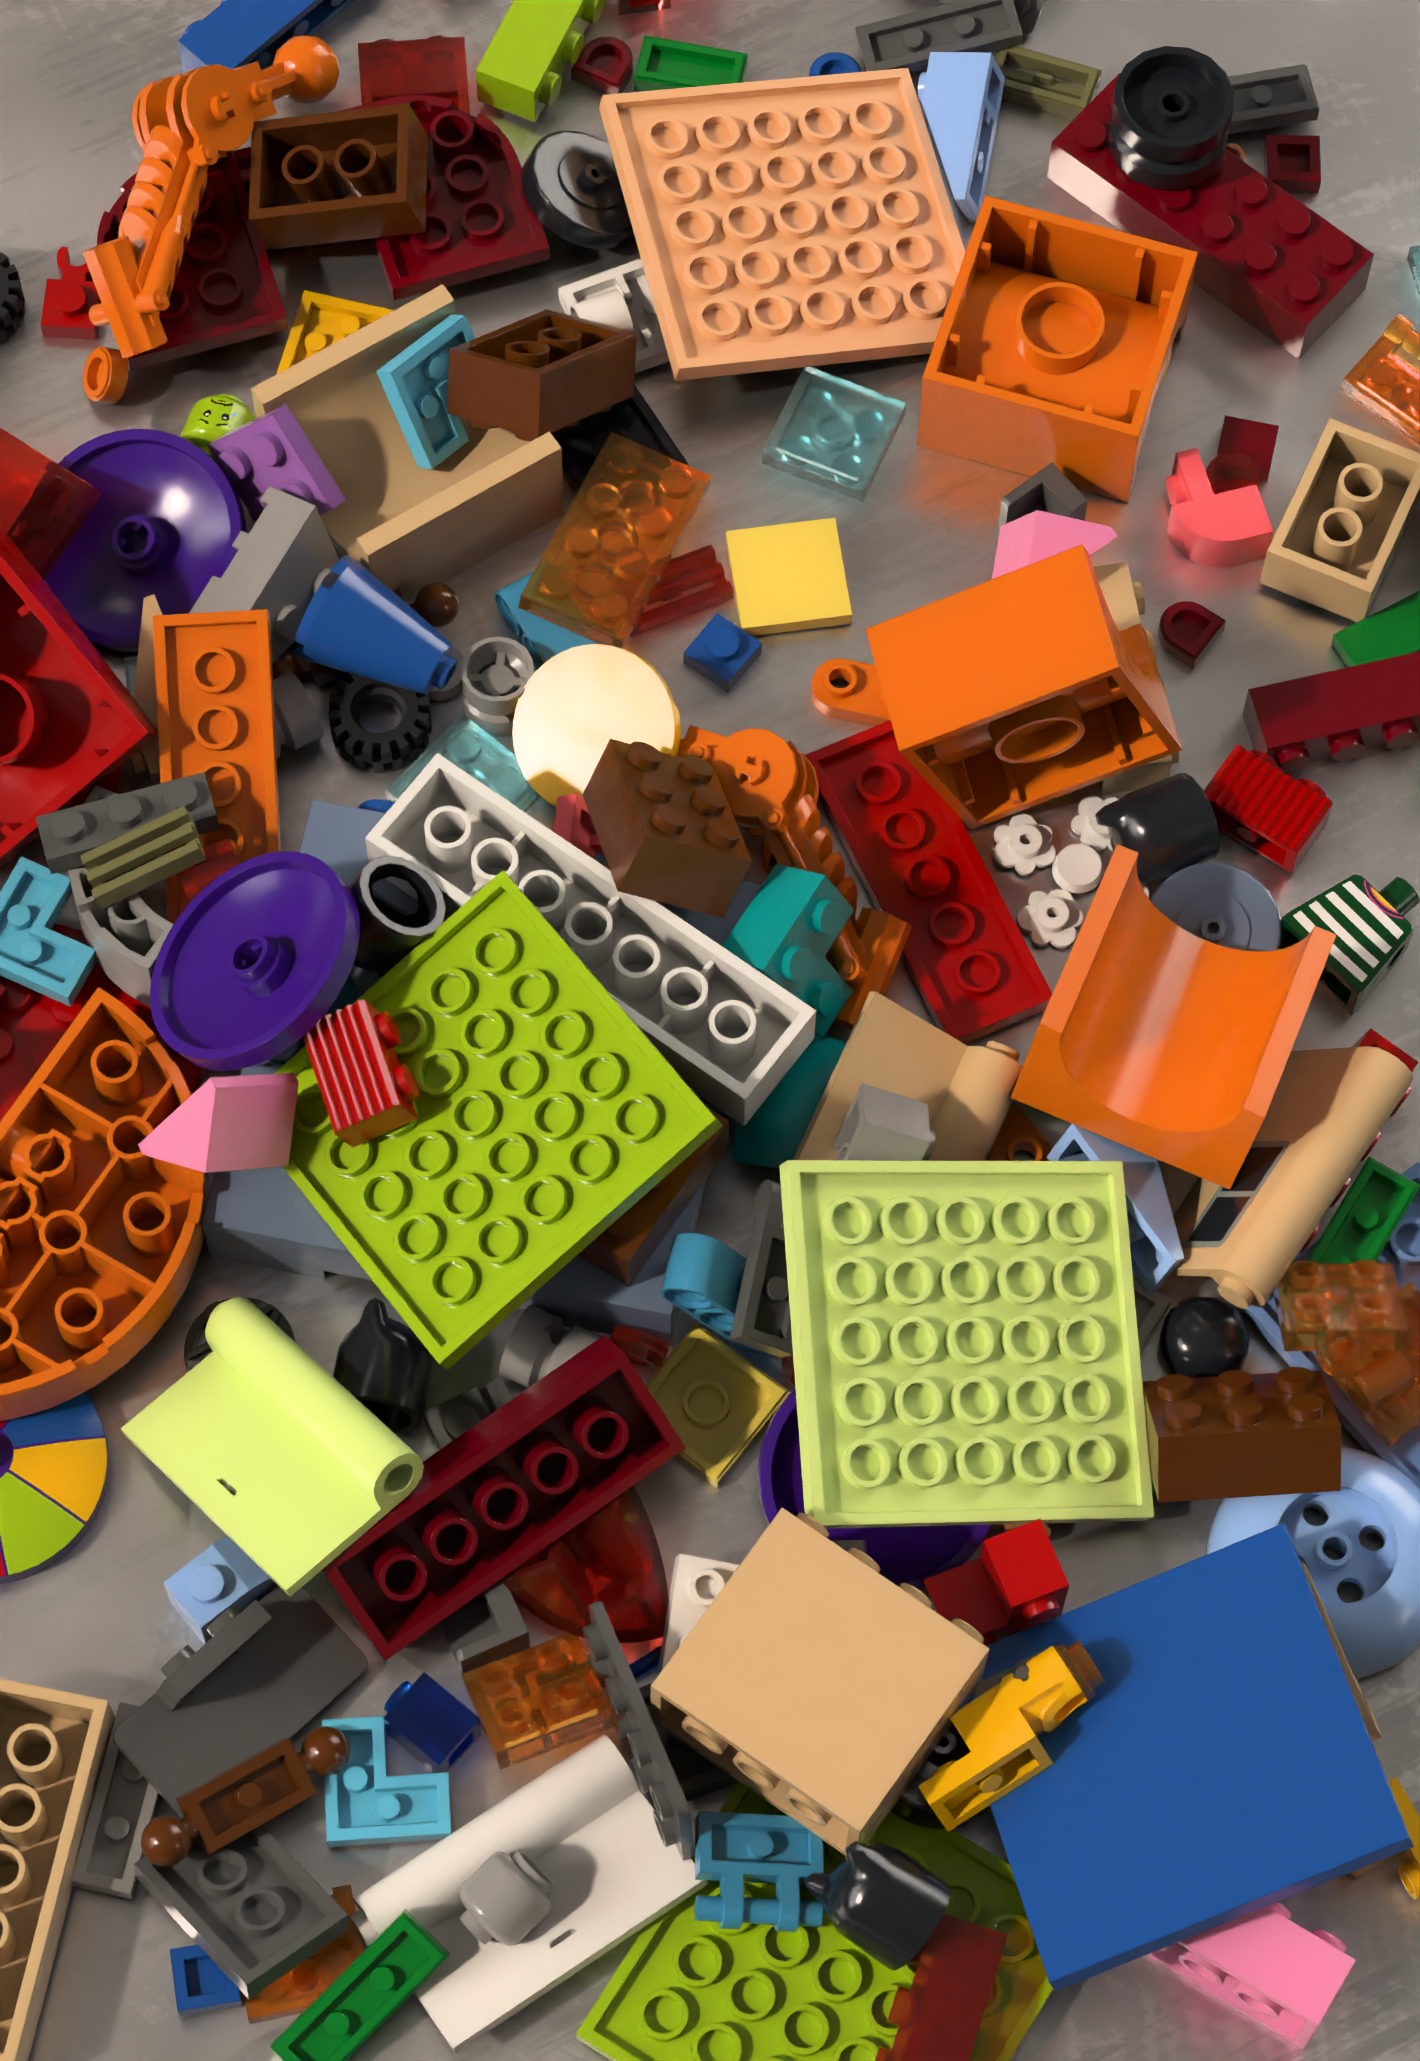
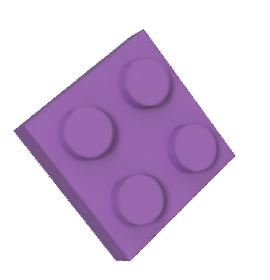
M287 404L223 434L207 445L216 458L219 467L232 482L255 523L266 507L260 499L269 486L316 505L320 515L333 510L346 500Z

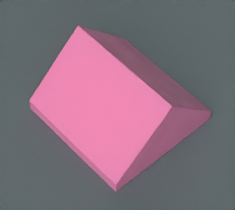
M1036 510L1000 526L992 579L1083 544L1091 556L1118 536L1113 528Z
M294 1073L211 1077L142 1140L138 1146L143 1155L204 1173L288 1166L299 1082Z

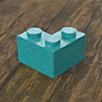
M776 864L722 947L815 1009V1036L823 1038L853 992L824 956L847 923L854 909L826 875Z

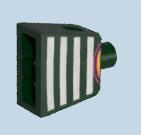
M1358 874L1352 875L1284 915L1281 919L1282 938L1280 946L1286 948L1306 938L1314 926L1336 934L1318 984L1352 1016L1359 1010L1407 950L1414 929L1404 915L1419 903V897L1414 888L1400 877H1396L1378 892L1363 876Z

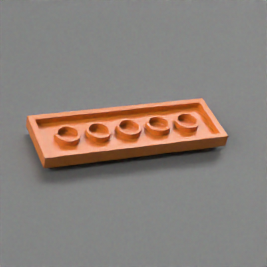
M267 609L153 616L160 784L204 772L220 826L219 830L199 835L207 858L206 860L165 879L167 921L173 924L189 903L220 875L254 857L272 852H281L270 612ZM185 843V844H183V845H181V846H178V847H176V848H174V849H172V850H170V851L164 853V855L167 854V853H169V852H171V851H174V850H176V849H178V848H180V847H182V846H184V845H186V844H188V843Z

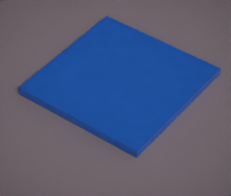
M1285 1523L986 1646L990 1650L982 1680L1017 1665V1662L1053 1646L1088 1702L1076 1708L1053 1731L1049 1733L1043 1731L1037 1735L1038 1740L1054 1764L990 1805L1049 1983L1055 1992L1414 1847ZM974 1694L966 1704L974 1700Z

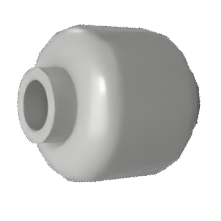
M518 1850L513 1856L502 1851L495 1852L461 1885L459 1896L467 1910L459 1918L466 1928L483 1944L486 1945L494 1937L502 1944L514 1946L550 1912L551 1899L547 1892L553 1887V1884L523 1852Z

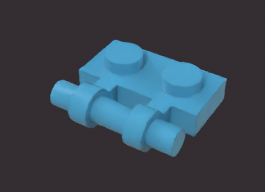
M699 1811L695 1818V1880L720 1881V1896H696L694 1909L696 1921L719 1922L721 1929H740L742 1923L774 1925L775 1930L781 1932H796L798 1926L821 1927L823 1905L819 1901L799 1900V1885H806L805 1878L814 1872L824 1873L823 1840L790 1816ZM743 1882L776 1884V1898H744Z

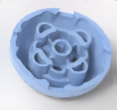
M1341 1446V1491L1225 1498L1209 1533L1206 1555L1285 1523L1299 1559L1308 1568L1357 1681L1359 1678L1378 1673L1389 1667L1391 1669L1417 1650L1420 1646V1489L1399 1469L1375 1455ZM1309 1507L1318 1509L1327 1522L1322 1526L1308 1524L1303 1518V1509ZM1375 1533L1382 1539L1384 1546L1375 1551L1367 1550L1360 1543L1359 1535ZM1329 1549L1340 1556L1338 1560H1332L1324 1553ZM1347 1581L1353 1582L1361 1589L1362 1599L1356 1602L1345 1603L1338 1597L1337 1588Z

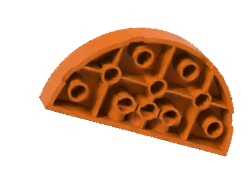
M99 987L0 1122V1421L40 1412L75 1398L103 1382L127 1364L150 1342L170 1317L190 1281L205 1237L202 1220L209 1197L208 1173L143 1155L138 1146L142 1140L191 1096L189 1088L175 1061L171 1060L166 1050L156 1040L155 1034L147 1024L122 1002Z

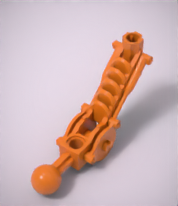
M294 36L276 51L273 65L262 70L258 61L234 69L220 64L205 65L189 70L183 75L178 74L150 82L139 91L133 103L132 124L135 137L144 151V156L138 165L135 184L131 189L127 208L120 222L118 238L92 247L83 253L101 300L100 304L93 305L90 308L89 318L96 326L110 324L122 358L154 349L165 344L167 341L159 314L160 311L166 310L170 305L169 298L173 290L174 281L179 272L183 253L186 250L191 229L194 226L199 205L206 190L208 166L215 164L218 159L227 157L226 152L237 150L246 143L253 130L254 122L276 114L277 112L273 104L274 100L287 96L298 103H316L324 99L335 89L339 76L338 57L330 45L317 36Z
M689 725L685 738H680L677 757L683 758L686 755L696 756L714 767L737 823L749 831L752 837L765 839L763 867L767 876L776 864L826 875L854 909L847 923L824 956L853 990L833 1022L853 1029L869 992L876 991L883 996L886 995L912 926L891 914L862 907L858 920H856L857 886L851 876L845 878V863L838 851L832 853L833 842L827 827L820 828V814L817 809L819 785L816 770L803 752L800 753L791 740L787 743L780 736L765 729L749 728L734 732L729 737H725Z

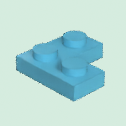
M449 315L376 371L418 468H435L469 441L460 417L447 413L449 349L475 339L466 315Z
M21 856L0 891V975L71 1007L97 962L95 949L51 930L72 894L70 878L60 873L51 874L49 868Z
M384 1716L322 1720V1726L334 1727L344 1733L351 1748L350 1758L344 1769L335 1775L324 1776L328 1847L442 1840L452 1834L448 1772L387 1776Z

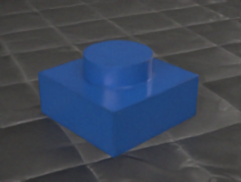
M716 613L684 651L683 663L729 693L761 654L762 642Z
M199 1945L170 1949L179 2016L242 2006L240 1989Z

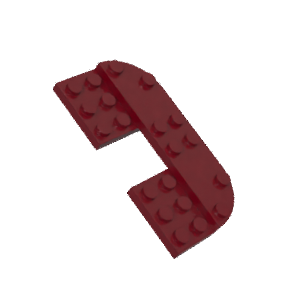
M428 95L397 96L341 110L347 111L409 103L428 134L426 232L373 238L394 301L429 292L442 284L448 287L550 259V247L541 221L530 208L522 190V167L517 154L506 135L489 118L481 113L474 117L464 111L453 108V100ZM251 147L226 152L227 157L218 159L215 164L208 166L206 190L199 205L198 214L191 229L186 250L183 253L179 272L174 281L173 290L169 298L170 305L166 310L160 311L159 314L167 341L165 344L154 349L126 357L130 371L289 329L287 315L266 250L269 248L248 220ZM137 172L120 187L122 195L112 206L110 212L104 211L97 233V245L118 238L120 222L127 208L128 198L135 184Z

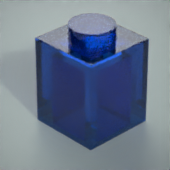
M425 1672L422 1673L413 1685L409 1681L403 1682L392 1693L384 1706V1710L388 1712L383 1718L387 1735L433 1773H449L482 1735L480 1718Z

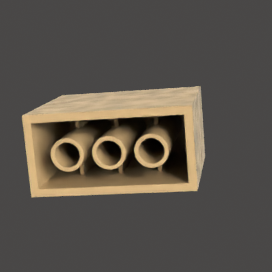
M781 1508L652 1683L650 1716L657 1725L847 1856L845 1849L851 1843L856 1841L867 1845L953 1722L950 1718L960 1708L965 1706L974 1694L976 1684L982 1681L990 1649L982 1644L984 1641L983 1636L970 1624L958 1618H953L950 1622L931 1609V1601L920 1590L907 1583H901L898 1587L879 1574V1565L867 1554L856 1548H850L847 1552L827 1538L829 1536L828 1531L817 1520L804 1513H799L795 1517L784 1508Z

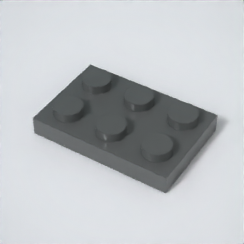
M263 1825L258 1826L211 1854H204L197 1839L191 1841V1847L187 1856L180 1863L173 1866L163 1867L155 1865L146 1856L134 1863L136 1879L248 1999L350 1929L348 1914Z

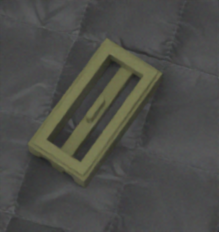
M1018 46L997 50L995 60L1005 76L1002 100L1069 119H1074L1094 99L1095 91L1098 89L1101 80L1102 70ZM1004 64H1010L1035 72L1033 74L1027 73L1024 71L1004 66ZM1054 77L1085 85V87L1081 88L1054 80Z
M185 805L80 855L83 865L88 870L86 876L88 882L93 887L91 890L93 898L101 909L207 859L193 817ZM185 843H188V844H186V845H184V846H182V847H180V848H178V849H176V850H174V851H171V852H169V853H167V854H165V855H163V856H161V857L158 858V856H160V855H162V854H164V853H166V852H168V851H170V850H172V849H174V848H176V847H178V846H181V845H183V844H185ZM137 867L136 869H134V870H132V871H130V872H128V873H126V874H124V875H121V876H119V877H117V878H115V879H113V880H111V881H109V882L106 883V881H108V880H110V879H112V878H114V877H116V876H118V875H120V874H122V873H124V872H126V871H128V870H130V869H133V868Z

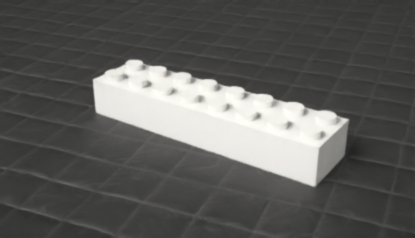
M438 753L365 837L368 863L371 859L385 855L402 857L419 865L434 879L443 894L446 907L444 920L453 915L502 870L507 873L689 1087L743 1126L747 1124L814 1039L815 1009L656 901L618 892L609 869ZM393 876L385 878L418 901L417 892L408 881Z

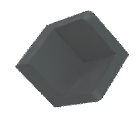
M1051 462L1001 499L998 527L1000 528V526L1036 510L1085 521L1088 500Z
M505 1578L500 1579L482 1592L483 1602L450 1615L441 1621V1629L463 1678L530 1649L528 1629Z

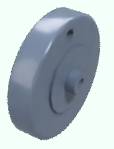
M1215 862L1188 866L1167 878L1158 887L1150 900L1173 923L1206 941L1245 951H1273L1280 949L1282 924L1278 907L1267 888L1257 878L1241 868Z

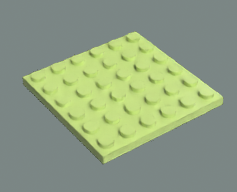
M787 1160L779 1165L805 1514L817 1520L826 1529L1027 1524L1041 1519L1042 1523L1145 1521L1154 1518L1123 1161Z

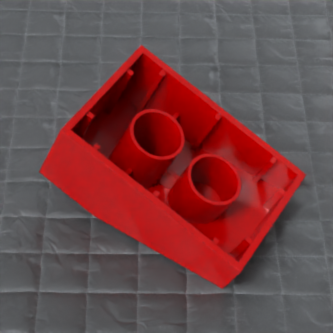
M0 527L1 869L40 835L36 816L74 807L93 790L95 785L101 784L158 735V729L28 559Z

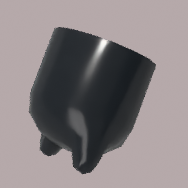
M1178 773L1132 791L1119 800L1102 807L1095 814L1098 825L1108 827L1110 844L1113 851L1116 845L1119 844L1139 853L1137 858V875L1141 885L1167 878L1188 866L1212 860L1219 853L1220 835L1212 806L1203 789L1193 777L1186 773Z
M385 855L371 859L349 885L357 901L360 915V938L353 965L372 973H379L381 977L424 939L432 935L443 923L446 907L441 890L434 879L419 865L402 857ZM392 876L408 881L417 892V912L411 914L388 902L372 889L373 883Z
M373 1298L365 1306L359 1323L341 1341L338 1347L333 1377L394 1434L412 1432L420 1428L423 1419L432 1371L431 1353L411 1328L388 1317L383 1301Z
M855 1841L845 1849L847 1856L830 1874L812 1873L805 1878L806 1887L824 1906L828 1918L840 1935L886 1968L895 1971L907 1964L931 1937L948 1906L951 1895L950 1886L899 1849L880 1842L866 1845Z

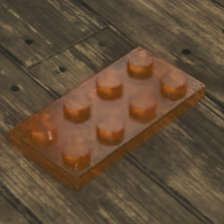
M611 432L523 590L518 608L598 644L623 649L709 488L712 476Z

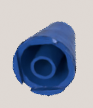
M343 556L330 570L339 575L335 584L330 585L328 588L320 585L314 594L294 641L301 644V646L294 649L293 654L308 662L428 695L434 687L443 690L452 678L458 664V660L451 657L454 645L361 562L350 556Z

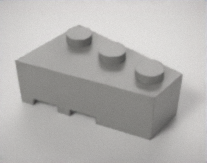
M269 486L260 499L266 505L265 509L249 534L240 531L232 544L238 552L221 579L214 575L211 577L189 614L267 609L270 612L273 663L295 642L299 625L319 586L323 585L328 588L330 585H334L339 578V575L330 571L336 562L339 561V557L316 505Z

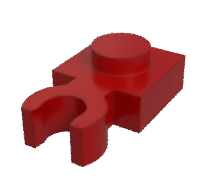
M61 247L57 253V265L62 279H47L40 325L43 337L97 340L99 326L91 322L89 310L93 305L100 304L101 300L87 263L81 266L70 265L68 247Z

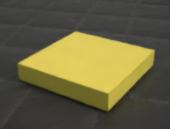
M835 517L726 531V546L739 625L742 630L751 636L852 624V610Z
M697 1323L692 1326L645 1384L686 1447L674 1457L717 1489L767 1428L777 1408L790 1393L789 1390Z

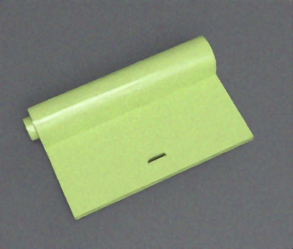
M236 1297L217 1305L209 1316L205 1336L213 1352L126 1423L121 1430L142 1453L291 1597L408 1497L422 1478L424 1465L422 1459L248 1298ZM223 1485L230 1486L236 1494L231 1490H227Z

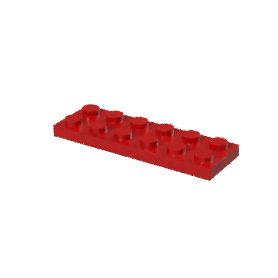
M891 720L806 754L805 756L816 770L819 799L875 908L891 914L912 926L902 950L901 958L937 1028L966 1044L1046 1010L1053 993L962 820L900 753Z

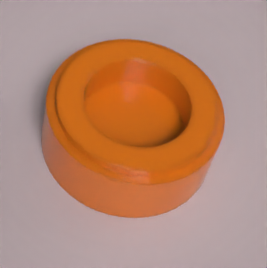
M98 347L89 355L85 363L83 387L91 401L107 404L116 403L122 397L127 385L128 361L127 358H122L118 349Z

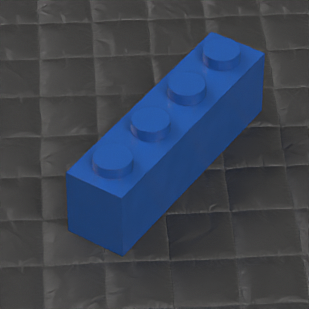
M222 0L220 6L203 20L191 23L182 34V37L178 39L182 70L186 73L192 69L214 64L234 69L257 61L261 70L273 65L276 51L294 36H314L356 0Z

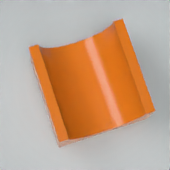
M985 195L922 377L917 445L1031 477L1052 462L1078 490L1128 503L1163 370L1174 339H1181L1186 323L1198 252Z
M1083 544L865 629L900 753L971 830L1182 750L1147 632L1140 623L1118 631L1100 588L1090 555Z
M1117 844L1038 1026L1011 1098L1230 1190L1265 1119L1336 934L1314 926L1306 938L1290 947L1273 951L1238 950L1206 941L1173 923L1154 906L1145 894L1137 875V858L1139 853Z

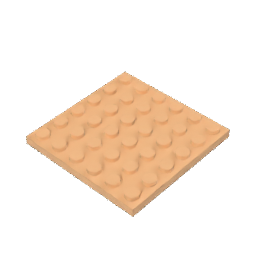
M908 68L602 95L599 106L600 114L675 381L931 354L965 255V249Z

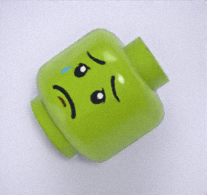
M226 394L209 396L200 399L192 407L180 438L200 448L218 464L207 445L223 434L256 417L249 407L237 397Z

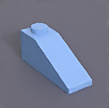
M930 52L927 72H922L918 81L919 101L924 107L954 199L969 223H976L984 199L1005 76L992 53Z
M1071 1124L1047 1155V1159L1049 1161H1123L1132 1272L1147 1293L1151 1294L1161 1287L1184 1258L1158 1159Z
M228 1536L212 1544L163 1582L170 1603L204 1645L213 1638L206 1630L207 1627L230 1606L234 1604L242 1612L254 1600L259 1602L277 1586Z

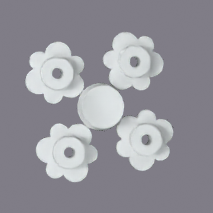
M1097 796L1083 798L1078 806L1079 815L1075 816L1071 822L1072 831L1077 835H1081L1080 844L1066 846L1057 856L1054 846L1050 843L1053 836L1051 828L1046 825L1037 826L1035 819L1028 814H1017L1011 818L1009 826L1001 825L995 829L994 840L997 845L993 851V858L997 865L1003 868L1015 867V870L1020 875L1027 876L1034 872L1035 866L1046 868L1052 864L1054 880L1063 888L1052 890L1048 895L1042 891L1032 892L1028 898V905L1022 907L1017 913L1016 922L1018 927L1024 932L1031 933L1030 940L1035 946L1044 947L1050 942L1054 947L1063 949L1070 947L1074 943L1076 938L1075 929L1081 926L1083 914L1080 910L1073 908L1074 900L1069 892L1086 893L1100 885L1103 868L1098 854L1105 851L1106 848L1111 852L1114 851L1110 844L1108 827L1098 825L1095 814L1102 807L1119 800L1118 798L1110 797L1105 801ZM1158 880L1141 886L1149 900H1151L1161 884Z

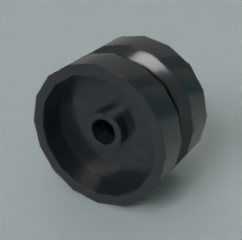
M1159 47L1144 51L1128 62L1115 83L1113 108L1109 124L1108 146L1116 165L1132 180L1150 188L1178 190L1197 185L1214 173L1225 155L1228 129L1230 128L1233 113L1234 90L1227 73L1211 57L1186 47Z

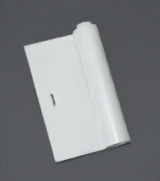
M602 1734L354 1897L353 1900L358 1910L349 1917L368 1946L406 1908L450 1952L449 1957L413 1993L453 2051L457 2053L708 1885L707 1880H695V1863L691 1858L683 1861L676 1844L668 1847L664 1846L654 1821L653 1811L655 1810L639 1790L635 1777L619 1750L608 1736ZM519 1850L531 1859L553 1884V1887L547 1892L551 1899V1910L518 1944L508 1946L500 1943L493 1937L485 1945L466 1928L459 1918L467 1910L459 1896L460 1887L493 1853L502 1851L513 1856Z

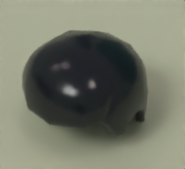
M1190 1297L1182 1300L1176 1307L1171 1308L1165 1317L1157 1351L1159 1365L1167 1375L1180 1374L1190 1378L1218 1377L1226 1371H1242L1249 1350V1329L1238 1309L1217 1298Z

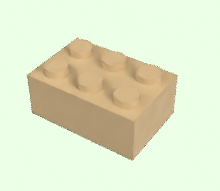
M1329 418L1267 550L1260 583L1355 622L1365 619L1420 501V453Z

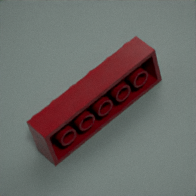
M1119 73L1052 141L1047 178L1122 232L1198 252L1193 283L1296 358L1300 359L1366 289L1374 254L1227 149L1216 171L1197 185L1178 190L1150 188L1132 180L1116 165L1108 146L1113 96Z
M603 1335L423 1461L422 1478L409 1496L321 1571L369 1641L386 1661L669 1461L686 1447L624 1351Z

